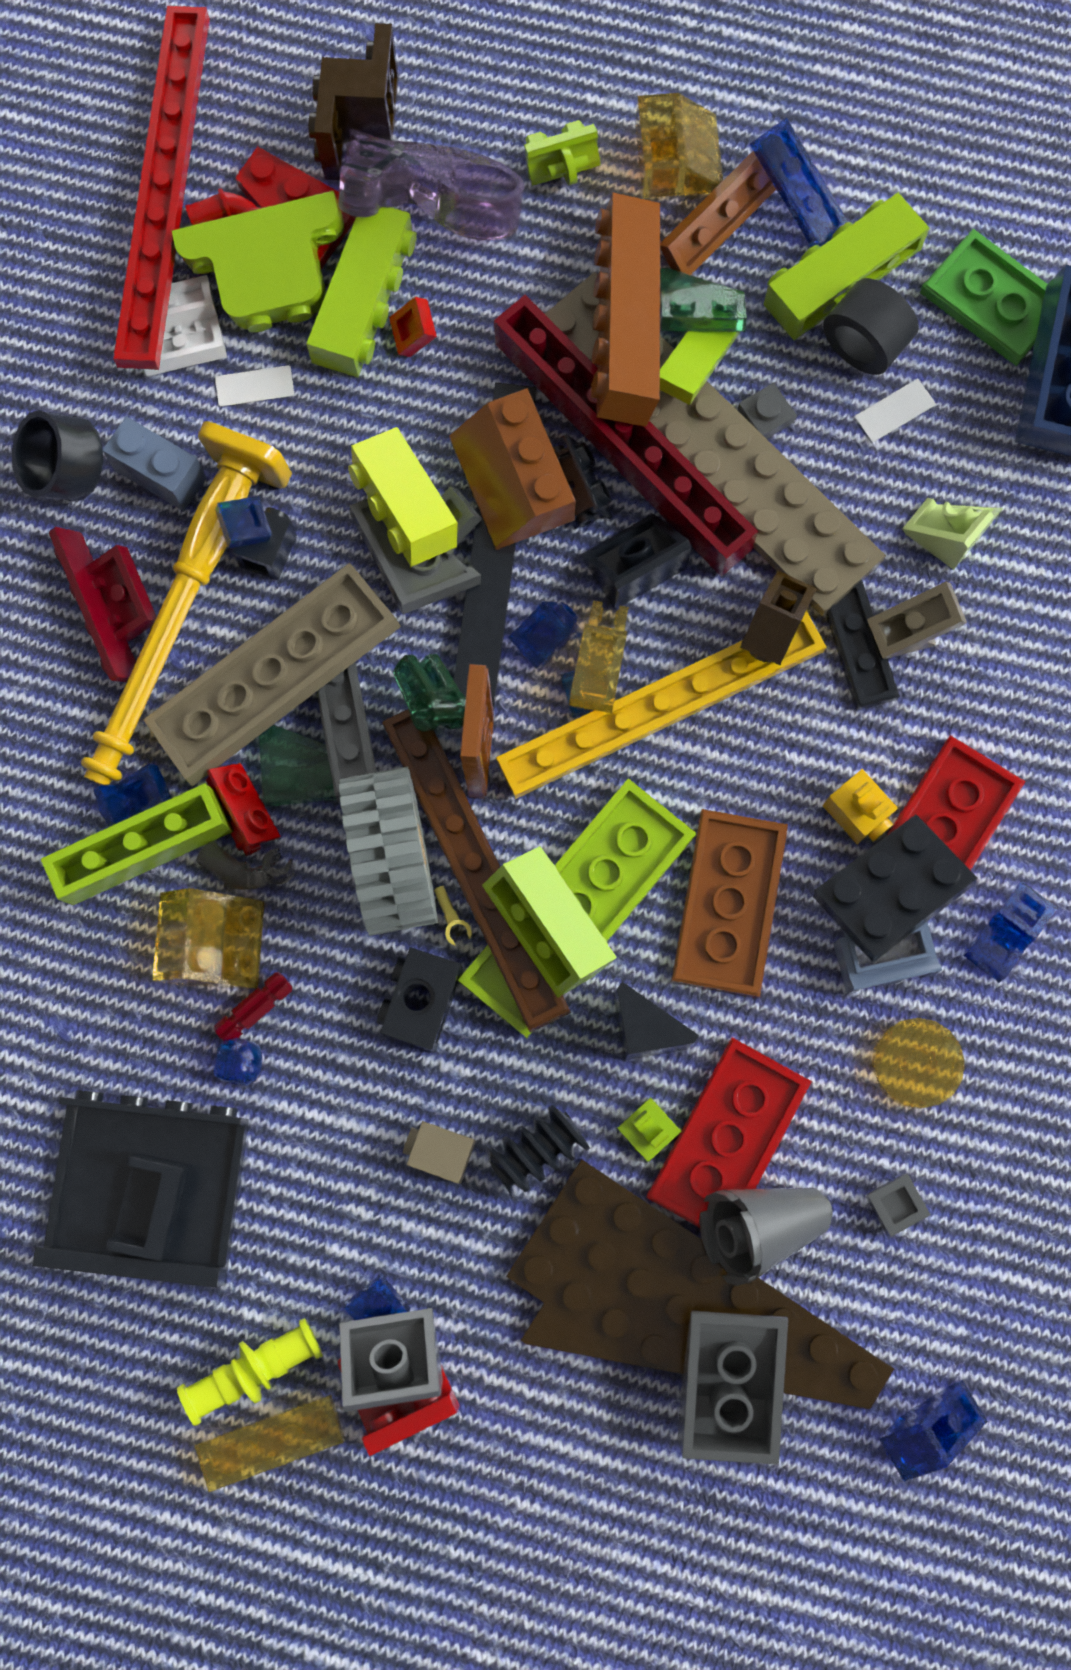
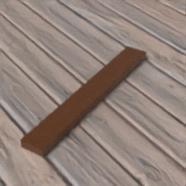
M421 703L382 721L402 766H408L414 791L528 1030L531 1033L570 1014L571 1011L563 995L558 998L482 886L500 868V865Z

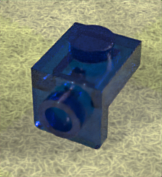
M146 764L116 785L101 784L93 789L98 802L99 812L109 827L172 799L158 765Z

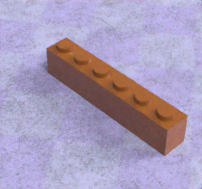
M613 192L607 208H600L595 225V234L601 235V239L597 244L594 265L600 266V271L597 274L593 292L594 297L599 298V304L596 307L593 318V330L598 331V337L593 347L592 363L598 365V371H596L593 378L591 397L597 399L598 418L646 427L660 400V203Z

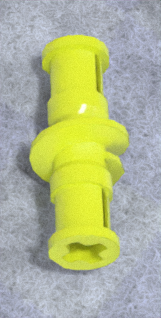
M305 1318L299 1320L300 1326L274 1340L272 1338L254 1351L244 1341L240 1342V1358L238 1360L233 1359L230 1364L222 1365L212 1370V1374L188 1387L185 1384L178 1386L176 1389L179 1399L191 1423L194 1426L199 1425L201 1417L225 1404L230 1405L245 1393L252 1402H260L262 1398L261 1384L268 1390L271 1388L269 1380L272 1378H279L285 1375L289 1369L312 1356H315L316 1359L322 1357L323 1354Z

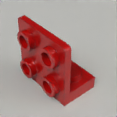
M340 1358V1359L338 1360L337 1364H338V1367H339L340 1372H341V1358ZM442 1365L443 1384L441 1396L357 1410L366 1429L361 1439L369 1456L457 1414L460 1405Z

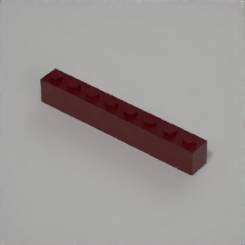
M526 294L494 320L495 345L677 532L689 540L691 546L721 577L752 551L758 530L650 421L645 427L597 417V399L591 397V387L598 368Z

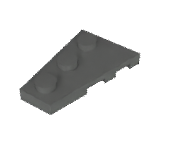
M365 499L350 505V515L402 614L481 584V574L471 565L466 567L454 556L453 549L411 567L403 553L397 554L392 548L387 535L388 528L383 520L379 522L375 520L370 511L368 500Z

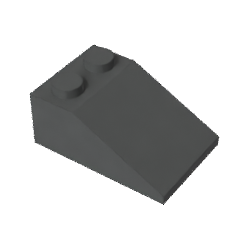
M691 1311L681 1385L678 1442L683 1459L779 1465L788 1331L787 1317Z

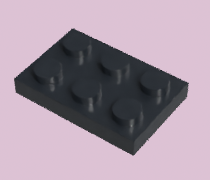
M916 814L816 888L813 898L873 963L973 887L978 878Z

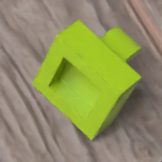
M651 1097L617 1128L646 1162H649L681 1132Z

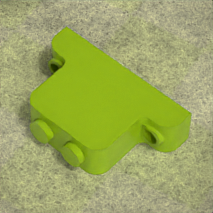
M330 191L172 230L176 251L192 269L193 273L206 274L215 272L223 309L233 322L240 328L248 329L249 332H262L270 329L272 323L284 320L298 323L309 320L313 313L320 310L326 295V289L317 250L319 246L329 244L340 237L344 230V220L341 206L335 193Z

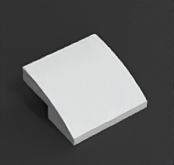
M207 275L171 284L159 370L144 369L146 376L227 357Z

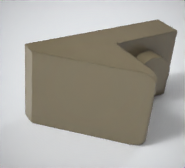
M947 581L867 619L883 659L936 645L934 638L967 623L953 587Z

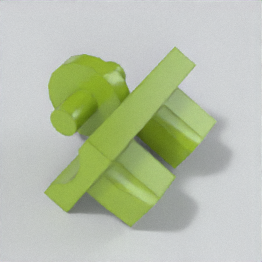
M580 120L565 124L561 130L562 133L547 138L546 134H543L541 131L527 135L524 149L528 178L531 185L534 186L564 177L566 183L570 186L578 182L577 172L600 166L601 161L597 142L598 131L595 125L584 126Z

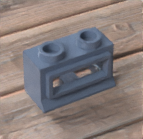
M928 922L924 923L873 963L845 932V937L839 938L833 943L846 995L856 993L864 988L882 984L887 986L917 976H932L942 971V967L937 959Z

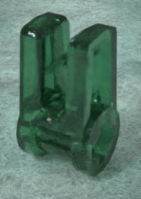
M437 653L428 654L421 662L413 654L404 655L395 666L393 674L416 729L421 732L433 731L438 726H444L449 730L461 729L464 724L466 697L460 692Z

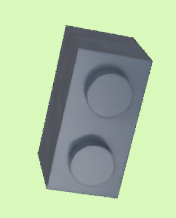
M127 416L103 448L105 456L116 472L182 511H185L207 479L197 457Z

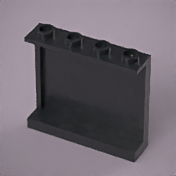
M76 1090L75 1099L60 1097L59 1104L67 1106L44 1246L35 1247L32 1266L215 1288L226 1285L249 1119L237 1117L238 1108L211 1105L210 1113L204 1114L192 1112L193 1103L166 1100L165 1108L160 1109L147 1107L148 1098L121 1095L120 1104L103 1102L104 1093ZM134 1153L189 1164L168 1255L161 1261L106 1250L108 1239L113 1237L131 1168L126 1165L129 1155Z

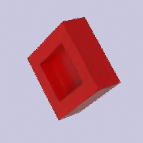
M415 296L389 317L398 355L412 357L437 337L427 299Z

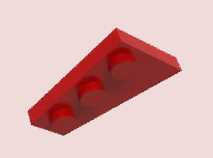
M258 146L235 177L238 187L260 208L334 191L341 206L344 230L335 241L319 246L317 253L321 270L353 225L360 206L343 200L342 198L345 195Z

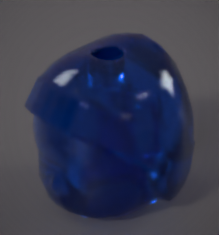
M242 1038L225 1040L217 1047V1058L213 1069L214 1076L224 1082L240 1086H248L255 1082L260 1074L263 1062L260 1046L255 1042Z

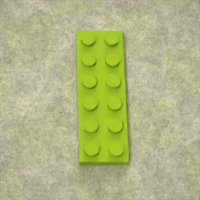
M628 778L555 864V867L574 896L579 900L600 934L608 942L695 838L697 833ZM487 945L458 979V982L527 1039L532 1032L530 1033L494 956Z

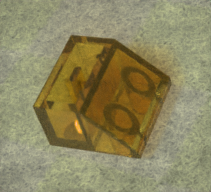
M680 93L637 96L635 130L642 198L711 193L723 181L716 114Z
M193 888L160 892L152 981L186 986L256 989L259 979L265 901Z

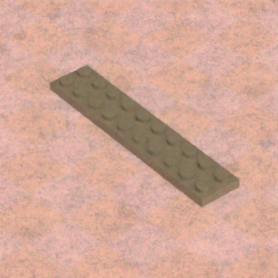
M595 271L545 313L591 362L593 347L598 337V331L593 330L594 313L599 304V298H595L593 295L597 277ZM661 336L660 369L674 351V348ZM706 381L690 405L660 390V400L649 421L758 530L753 548L776 571H780L817 588L810 605L822 617L834 604L836 605L858 582L864 580L884 561L886 555L708 381Z

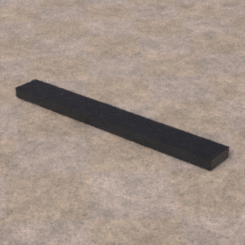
M495 382L493 401L528 388L535 405L537 387ZM478 509V510H477V513H478V515L482 518V516H481V514H480V512H479V509ZM483 519L475 526L470 565L481 574V584L466 590L451 705L465 707L469 664L486 665L489 671L494 711L517 542L495 550Z

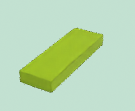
M707 304L661 367L660 390L690 405L740 334L744 322Z

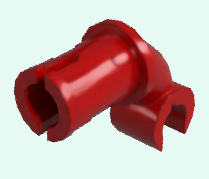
M222 188L218 189L219 193L190 205H185L192 225L261 209L248 199L234 193L224 192Z

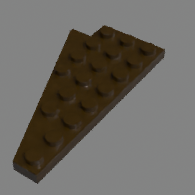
M582 1159L506 1275L507 1278L544 1302L521 1338V1341L527 1345L683 1374L691 1311L777 1316L788 1318L784 1378L785 1394L871 1409L894 1371L893 1367L760 1278L740 1286L726 1282L721 1276L728 1273L720 1263L712 1265L702 1239Z

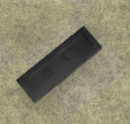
M862 580L826 613L856 711L896 701L900 697L888 659L882 658L867 620L874 615Z

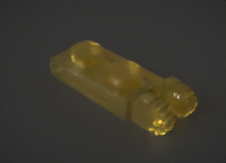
M593 601L589 622L584 625L569 706L612 713L627 637L625 627L629 607L619 605V609L615 614L614 629L599 626L603 616V602Z

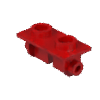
M241 763L207 770L209 775L205 780L207 785L217 793L226 815L230 814L232 818L229 821L234 831L231 835L238 851L243 850L244 854L249 856L261 849V843L277 840L281 837Z

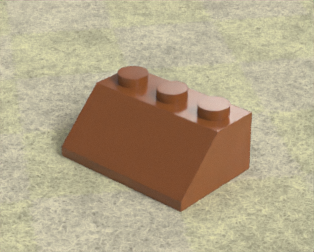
M528 388L488 402L449 435L450 442L495 550L574 521L575 498Z

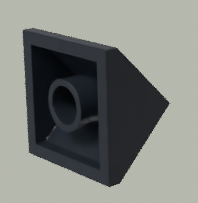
M651 514L587 550L581 556L612 607L616 610L687 569L692 547L686 537L655 514Z
M621 982L613 999L624 1060L687 1050L696 1041L699 1035L624 982Z

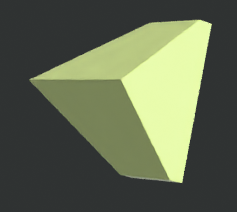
M927 498L902 529L907 536L954 570L1003 508L950 505L949 502L936 504L934 499Z

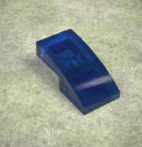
M1023 881L1019 882L980 931L963 956L1000 983L1008 976L1028 945L1037 939L1058 907Z

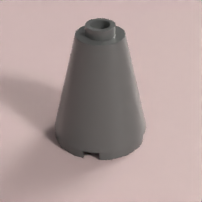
M812 1187L719 1190L705 1197L703 1202H709L706 1211L700 1212L699 1224L701 1239L712 1265L720 1263L728 1273L721 1277L730 1284L740 1286L753 1282L827 1232L831 1225L833 1211L828 1198Z

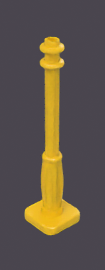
M210 421L203 422L198 438L210 457L217 463L219 471L192 518L178 560L173 565V571L176 573L174 581L104 732L96 731L93 734L94 741L99 743L92 758L84 757L81 760V765L87 769L84 777L105 787H109L111 780L120 781L123 777L122 773L117 770L123 754L130 756L134 753L133 746L129 744L131 736L200 585L205 586L209 583L211 573L235 532L251 485L254 486L257 484V481H261L276 488H285L292 476V472L283 455L276 448Z

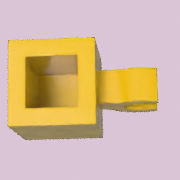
M863 769L831 794L822 805L857 845L867 836L874 842L894 824L888 818L898 809Z

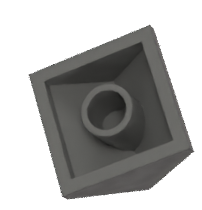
M432 1308L339 1323L342 1404L344 1412L441 1396L443 1374Z

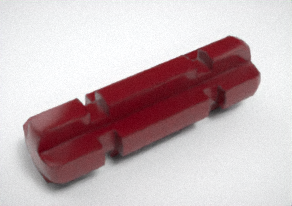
M279 972L273 973L264 981L265 986L262 989L257 987L231 1010L233 1014L230 1017L225 1015L214 1025L215 1033L224 1043L229 1045L243 1035L242 1030L244 1028H251L275 1007L274 1002L277 999L281 1001L292 992L293 987L283 974Z

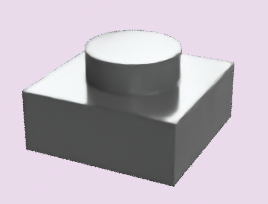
M775 383L770 384L740 402L737 409L766 439L795 423L797 417Z
M450 486L441 497L458 522V545L482 518L462 493Z
M908 1173L896 1177L865 1195L887 1237H892L931 1215Z

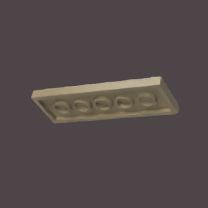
M349 562L143 719V721L184 779L191 786H194L208 775L207 770L219 767L401 626L394 615Z

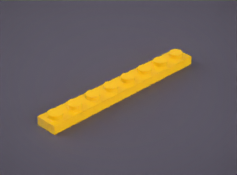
M806 611L781 665L755 659L749 651L740 648L742 643L740 641L496 757V761L514 798L517 799L823 653L826 645L808 612Z

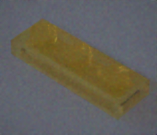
M329 1394L199 1442L195 1445V1449L208 1492H212L344 1443L346 1439L332 1395Z

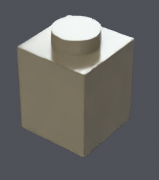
M422 1121L420 1129L411 1128L403 1154L409 1155L408 1166L461 1184L476 1140Z

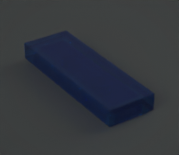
M785 118L749 145L811 247L814 245L821 247L830 241L833 234L842 225L847 223L848 220L790 122Z

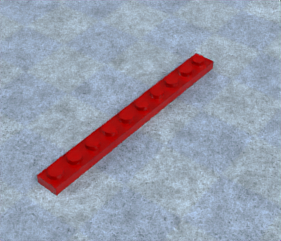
M167 6L113 357L117 368L159 370L176 256L172 230L180 229L210 21L207 7Z

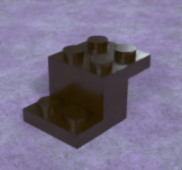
M375 23L374 41H367L366 60L322 57L320 75L313 76L312 94L313 100L317 102L316 112L309 113L308 133L310 139H315L314 160L317 163H321L324 180H341L344 145L374 146L364 145L358 141L362 140L392 147L399 83L392 24Z

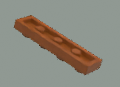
M767 136L660 243V249L676 278L686 280L794 172L779 137Z

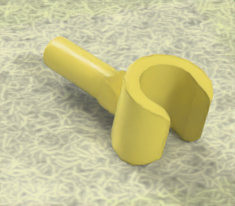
M444 886L434 889L447 922L445 935L448 942L455 945L450 937V929L456 924H461L466 928L470 939L472 934L471 927L467 922L459 919Z

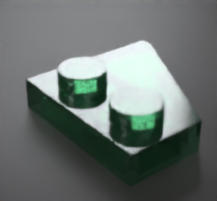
M660 268L661 331L745 332L747 321L745 292L669 268Z
M272 725L259 735L263 803L266 807L336 800L326 744L276 725Z

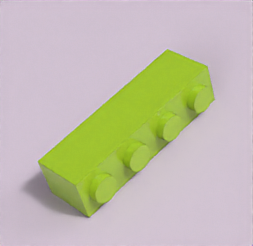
M899 192L885 202L880 199L873 203L854 224L847 222L833 234L832 239L823 246L814 245L808 249L801 257L799 263L789 270L782 268L777 271L767 283L768 288L763 305L795 341L824 320L857 281L864 278L880 280L918 253L923 247L930 228Z
M363 199L362 202L369 203L370 201ZM382 204L378 206L379 210L375 212L360 206L306 343L313 364L357 378L363 364L368 365L372 360L375 350V340L373 338L377 328L382 329L387 321L389 313L388 299L391 292L396 293L400 287L403 276L402 263L405 256L410 257L412 255L417 239V233L412 230L410 213Z
M204 783L41 858V862L57 899L70 905H76L234 831L217 793Z

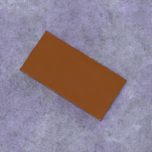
M469 664L460 757L469 798L484 799V796L487 797L494 712L489 671L486 665Z
M701 809L671 982L753 998L760 997L788 824Z

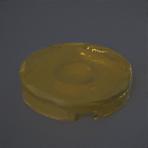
M923 1018L899 1021L884 1031L874 1046L872 1068L877 1082L880 1084L879 1087L887 1097L901 1106L922 1109L940 1105L954 1095L963 1079L965 1061L961 1045L950 1030L936 1021Z

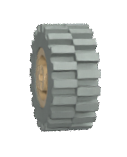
M408 766L340 779V804L343 812L342 820L346 833L347 850L350 856V866L356 885L357 898L360 902L362 918L369 936L438 923L425 839Z

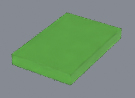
M972 229L922 285L919 293L1015 366H1018L1035 345L1047 283L975 229Z

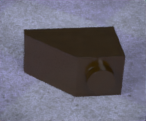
M777 571L758 605L740 648L749 651L751 656L759 661L773 662L781 665L817 588Z

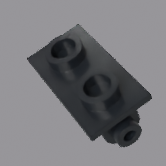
M564 435L567 447L564 448L563 445L553 447L568 484L570 485L573 482L575 484V487L571 489L576 501L574 522H578L580 527H587L595 522L594 515L597 513L608 519L613 518L607 505L612 501L610 493L603 481L596 479L591 468L596 465L592 452L586 443L580 444L569 435Z

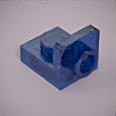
M543 601L508 638L536 669H541L570 639H578L584 631L577 624L579 621L578 615L564 602L558 604L557 602Z

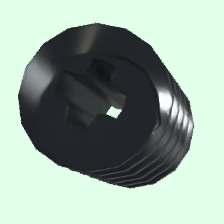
M553 1105L547 1108L550 1118L549 1123L537 1115L532 1118L535 1129L534 1133H531L522 1125L518 1127L517 1131L520 1142L517 1144L507 1136L502 1138L505 1151L503 1154L492 1146L487 1148L489 1162L513 1200H515L513 1185H516L525 1193L530 1190L529 1174L540 1182L546 1179L543 1169L544 1164L556 1172L560 1170L558 1158L560 1153L570 1161L576 1159L573 1144L577 1143L586 1151L590 1149L588 1143L566 1111L563 1113Z

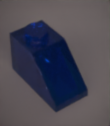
M962 1379L900 1416L878 1439L884 1447L889 1460L894 1464L902 1480L905 1482L948 1467L988 1421Z

